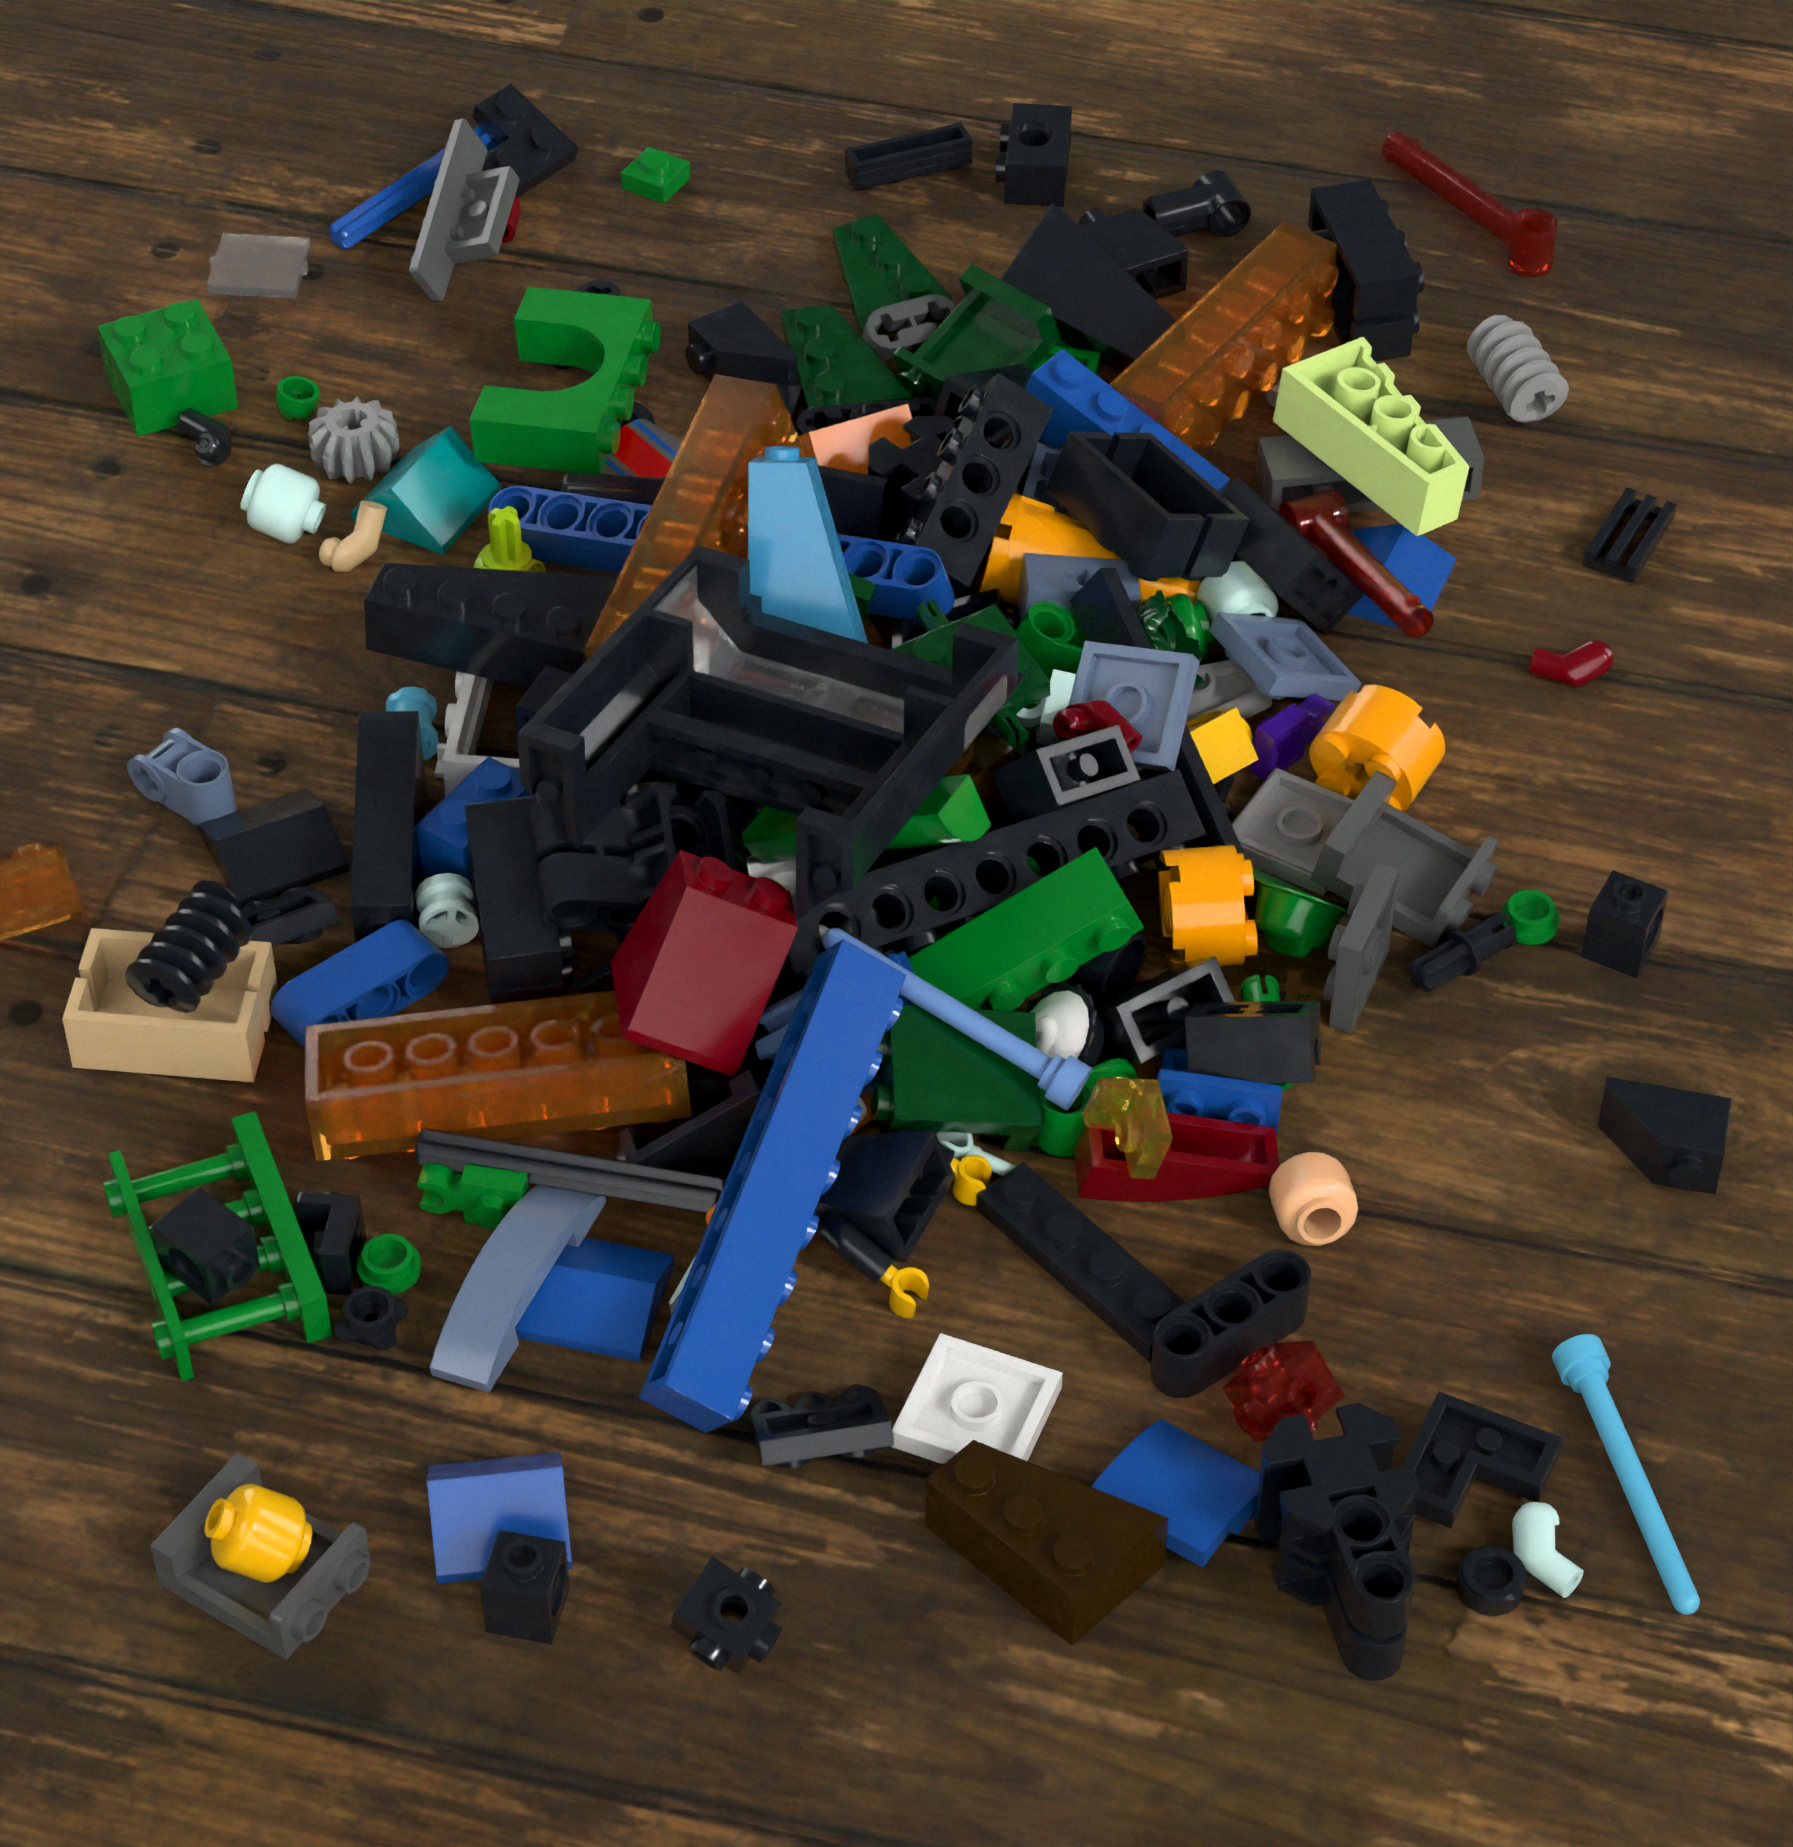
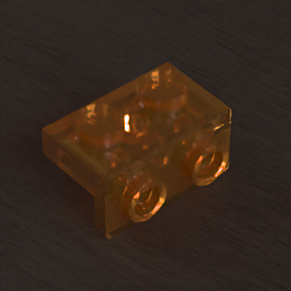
M43 842L28 844L14 850L11 853V859L0 862V940L82 916L83 908L61 844L46 848Z

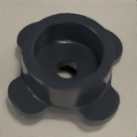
M378 1286L358 1288L351 1292L344 1301V1319L335 1324V1336L338 1341L344 1344L358 1341L364 1345H370L378 1351L387 1350L394 1346L397 1341L395 1330L398 1322L408 1315L407 1304L402 1298L393 1297L389 1291Z

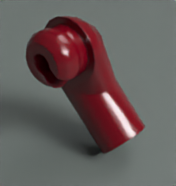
M1600 640L1586 642L1565 654L1537 647L1530 662L1529 674L1569 686L1581 687L1609 671L1613 664L1614 656L1612 649Z

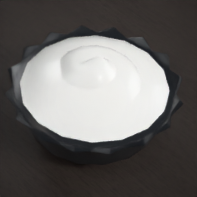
M1063 981L1057 988L1046 987L1040 998L1029 1001L1026 1012L1035 1013L1038 1050L1051 1058L1056 1054L1065 1059L1072 1055L1090 1067L1096 1064L1103 1047L1104 1025L1099 1012L1093 1005L1091 994L1085 993L1080 984L1071 986Z

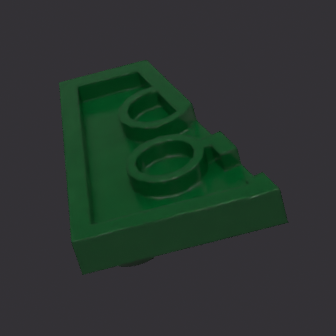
M878 214L859 218L856 221L833 228V246L843 282L846 283L848 288L850 307L853 316H856L858 335L860 337L868 317L874 310L880 307L931 294L942 295L952 301V297ZM927 313L923 323L934 320L930 313ZM880 325L877 334L878 336H888L900 330L887 332L884 325Z

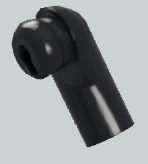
M192 408L183 411L178 420V430L198 441V444L194 443V452L198 456L199 461L211 467L219 466L227 461L231 454L230 428Z

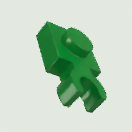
M424 1164L417 1182L418 1189L425 1190L420 1202V1209L435 1214H443L451 1210L463 1211L464 1223L477 1224L492 1230L497 1228L507 1213L529 1191L528 1173L471 1164L465 1165L463 1174H457L452 1169L443 1165Z

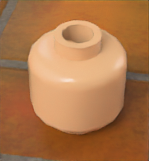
M1320 1152L1298 1154L1280 1164L1272 1175L1269 1186L1271 1204L1279 1227L1290 1240L1305 1246L1325 1245L1345 1235L1355 1223L1358 1212L1356 1194L1346 1169L1336 1158Z

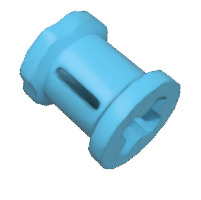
M414 686L403 687L396 693L391 694L386 701V711H418L424 761L430 759L436 754V748L439 744L438 733L432 726V721L437 714L435 697L430 695L424 688Z

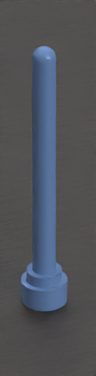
M832 928L826 931L823 936V945L826 949L844 939L906 974L899 993L901 996L1039 1079L1037 1086L1047 1091L1045 1098L1066 1111L1072 1106L1092 1072V1067L1072 1055L1067 1059L1058 1054L1051 1058L843 930Z

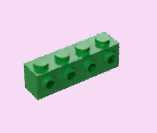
M1095 847L910 956L908 960L915 975L971 1009L1013 1011L1024 1002L1025 998L1050 983H1058L1068 979L1077 971L1079 966L1103 952L1114 951L1122 947L1133 934L1144 929V926L1098 848Z

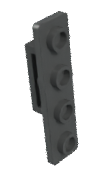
M465 118L455 120L438 176L434 182V189L428 209L422 222L414 255L410 262V274L432 302L444 300L454 264L498 256L520 181L511 166L482 171L487 148Z

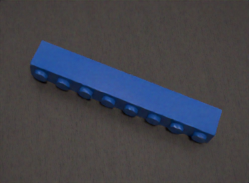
M844 939L815 958L639 1396L640 1399L704 1433L710 1432L731 1421L738 1420L750 1402L753 1388L748 1385L749 1378L755 1364L765 1357L772 1345L775 1336V1329L770 1327L777 1307L787 1300L795 1286L797 1272L792 1270L799 1250L804 1249L815 1234L819 1223V1217L814 1214L820 1196L829 1190L838 1175L840 1161L835 1158L842 1140L852 1133L859 1121L862 1108L857 1105L860 1093L863 1086L867 1085L877 1073L883 1054L878 1051L883 1034L894 1025L903 1007V1000L898 996L906 974Z

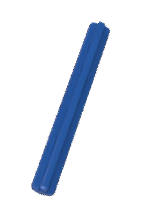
M480 125L473 129L486 146L487 152L500 145ZM445 148L331 223L328 228L331 234V242L334 245H338L342 250L350 249L430 195L434 189V182L438 176Z

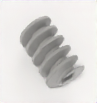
M1493 315L1482 321L1473 330L1468 339L1466 351L1470 360L1476 365L1480 375L1485 378L1488 387L1494 392L1496 399L1502 404L1508 416L1515 421L1523 423L1539 421L1550 416L1562 406L1569 391L1567 380L1560 375L1558 367L1551 362L1549 354L1542 349L1540 341L1533 335L1531 328L1522 321H1513V319L1506 315Z

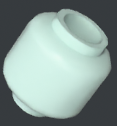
M276 463L269 466L264 472L257 469L253 473L243 494L240 508L247 512V522L252 529L284 543L292 544L299 540L305 531L311 534L317 531L324 516L326 504L318 501L320 487L314 478Z
M1244 561L1231 562L1227 573L1222 577H1205L1200 583L1196 594V601L1201 600L1210 627L1218 612L1276 617L1278 611L1276 594Z

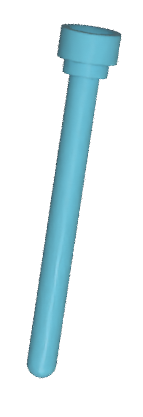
M1582 1334L1569 1338L1557 1346L1552 1354V1360L1563 1384L1571 1386L1574 1392L1581 1393L1673 1607L1681 1614H1692L1698 1609L1700 1598L1607 1388L1606 1382L1609 1378L1608 1370L1611 1362L1602 1341L1593 1334Z

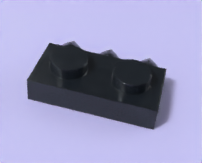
M290 886L281 893L280 901L272 899L251 900L242 909L243 914L252 927L253 936L250 941L271 942L272 947L287 941L290 944L312 941L323 934V928L339 923L332 900L312 886Z
M853 1384L841 1394L839 1402H836L826 1394L808 1391L798 1399L795 1409H791L789 1405L782 1401L764 1398L751 1410L753 1440L762 1466L775 1465L780 1468H796L809 1463L812 1458L836 1454L847 1458H859L874 1453L877 1448L894 1445L891 1419L881 1395L876 1390L864 1385Z

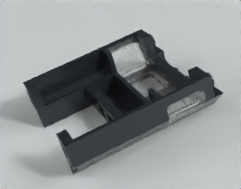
M697 545L517 733L520 783L531 796L537 791L540 797L548 801L564 819L566 837L576 849L581 846L648 770L799 816L795 820L796 919H799L808 914L817 904L839 892L842 895L854 888L1025 678L1026 674L1017 672L1018 638L963 622L953 634L952 668L763 613L762 597L750 594V560Z

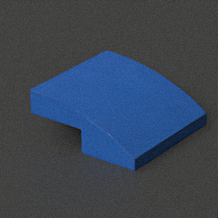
M1160 1419L1138 1435L1111 1462L1091 1487L1169 1518L1166 1547L1203 1568L1228 1534L1233 1532L1238 1535L1256 1512L1260 1473Z

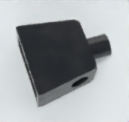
M1092 208L1081 216L1078 226L1154 300L1186 291L1189 250L1145 212L1132 209L1108 217L1101 208Z

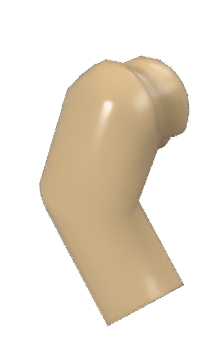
M361 501L353 533L342 541L339 538L332 537L324 540L319 550V558L322 564L332 566L334 572H350L372 556L378 548L387 507L372 501Z

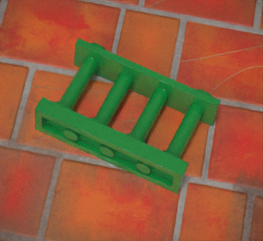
M255 1111L231 1118L235 1144L225 1146L226 1153L131 1180L121 1151L108 1153L113 1179L102 1182L107 1204L112 1218L122 1215L125 1217L160 1320L151 1323L160 1358L165 1360L173 1357L181 1382L194 1378L188 1346L282 1317H285L287 1322L299 1320L307 1344L332 1336L325 1292ZM233 1177L235 1182L246 1180L249 1190L242 1192L243 1198L224 1203V1205L250 1223L253 1228L263 1225L267 1236L259 1238L260 1245H257L260 1268L254 1273L266 1269L270 1275L281 1272L284 1283L277 1285L278 1292L180 1321L172 1297L192 1292V1290L169 1272L163 1273L156 1253L152 1225H146L139 1204Z

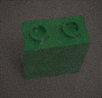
M971 264L958 278L965 295L960 304L914 354L901 346L892 354L900 372L898 379L914 396L922 397L926 395L931 399L938 400L945 378L949 376L1022 363L1034 369L1061 339L1050 307Z
M903 1005L898 1019L891 1029L883 1034L878 1047V1051L883 1054L878 1069V1083H874L871 1091L870 1114L873 1121H880V1134L900 1127L924 1131L999 1134L1002 1138V1150L1027 1151L1042 1127L1040 1087L1037 1086L1039 1079L923 1008L914 1005ZM972 1009L1037 1049L1035 1013Z

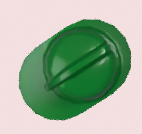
M1252 867L1253 877L1259 882L1254 920L1256 928L1263 932L1267 946L1279 954L1299 959L1305 957L1311 949H1322L1328 943L1342 917H1347V910L1313 897L1283 880Z

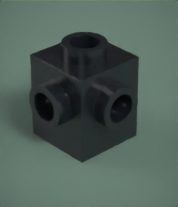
M712 1556L674 1611L671 1628L691 1641L687 1649L705 1665L717 1671H722L724 1666L727 1665L737 1673H740L750 1657L761 1664L782 1633L783 1628L774 1623L778 1617L781 1602L772 1597L776 1590L762 1576L745 1567H742L736 1573ZM734 1616L739 1622H729L723 1617Z

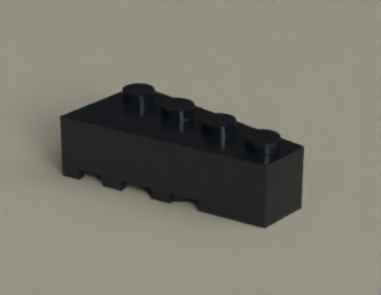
M384 563L364 598L366 650L530 688L546 665L574 674L604 643L608 629L613 626L618 627L619 577Z

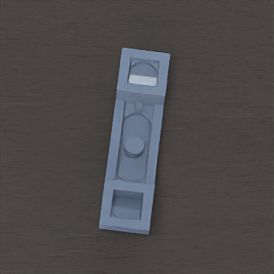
M537 1184L514 1205L482 1248L456 1296L430 1364L432 1376L487 1393L491 1391L519 1345L515 1330L516 1325L566 1244L577 1248L580 1246L607 1202L604 1195Z

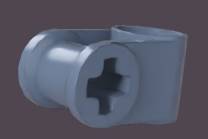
M171 728L164 734L163 742L145 756L141 754L135 755L127 763V770L131 780L144 796L154 802L163 804L196 826L200 823L236 812L237 804L227 758L223 754L194 740L184 730Z

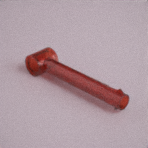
M1401 131L1393 132L1386 138L1382 146V154L1387 159L1388 164L1392 162L1409 173L1413 178L1509 245L1507 265L1512 272L1524 277H1540L1552 270L1557 232V219L1553 214L1541 209H1524L1516 213L1437 156L1425 150L1424 147L1418 144V139L1410 138Z
M1330 489L1281 503L1279 513L1313 545L1316 544L1404 633L1403 636L1420 638L1430 631L1434 622L1432 612L1420 601L1418 595L1411 593L1349 531L1350 522L1347 506L1338 490Z

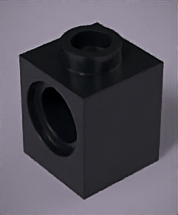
M1613 870L1590 907L1581 957L1638 978L1660 939L1669 891Z
M201 1187L152 1224L161 1267L212 1306L230 1291L244 1286L250 1280L253 1273L260 1268L253 1226Z
M499 1530L480 1585L487 1633L552 1645L570 1590L566 1542Z

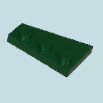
M832 304L805 306L799 309L781 311V328L786 345L797 355L798 386L802 387V401L805 410L815 406L913 399L912 394Z

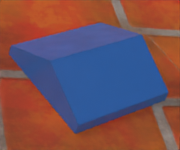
M1402 524L1352 529L1334 562V565L1364 593L1363 597L1347 614L1420 635L1455 566L1456 558L1425 536L1414 535Z
M584 1238L578 1248L566 1244L516 1325L517 1338L641 1362L675 1265V1255Z

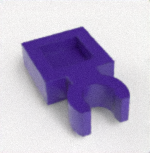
M1312 694L1300 707L1292 703L1275 716L1262 720L1253 733L1252 741L1259 760L1251 764L1250 772L1265 781L1275 767L1285 771L1302 759L1305 745L1313 741L1325 725L1321 720L1326 714L1334 710V704L1318 694Z

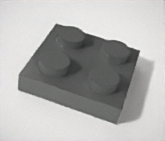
M1376 863L1366 885L1357 883L1353 889L1347 909V918H1350L1348 925L1338 924L1334 930L1329 945L1328 959L1336 961V966L1333 965L1329 972L1323 993V1000L1331 1002L1330 1028L1352 1034L1389 952L1399 869Z

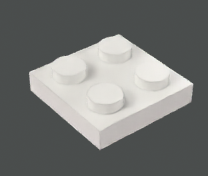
M940 1333L892 1429L894 1445L891 1447L945 1464L967 1444L975 1440L1028 1461L1062 1389L1063 1372Z

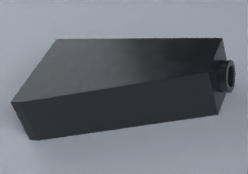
M1051 204L1000 280L1049 306L1061 341L1076 349L1100 352L1103 363L1161 392L1169 378L1176 379L1187 363L1189 351H1187L1184 328L1061 208Z
M418 711L359 712L350 900L355 943L396 920L406 919L417 927L418 910L415 892L421 882V865L416 825L426 816L427 785Z

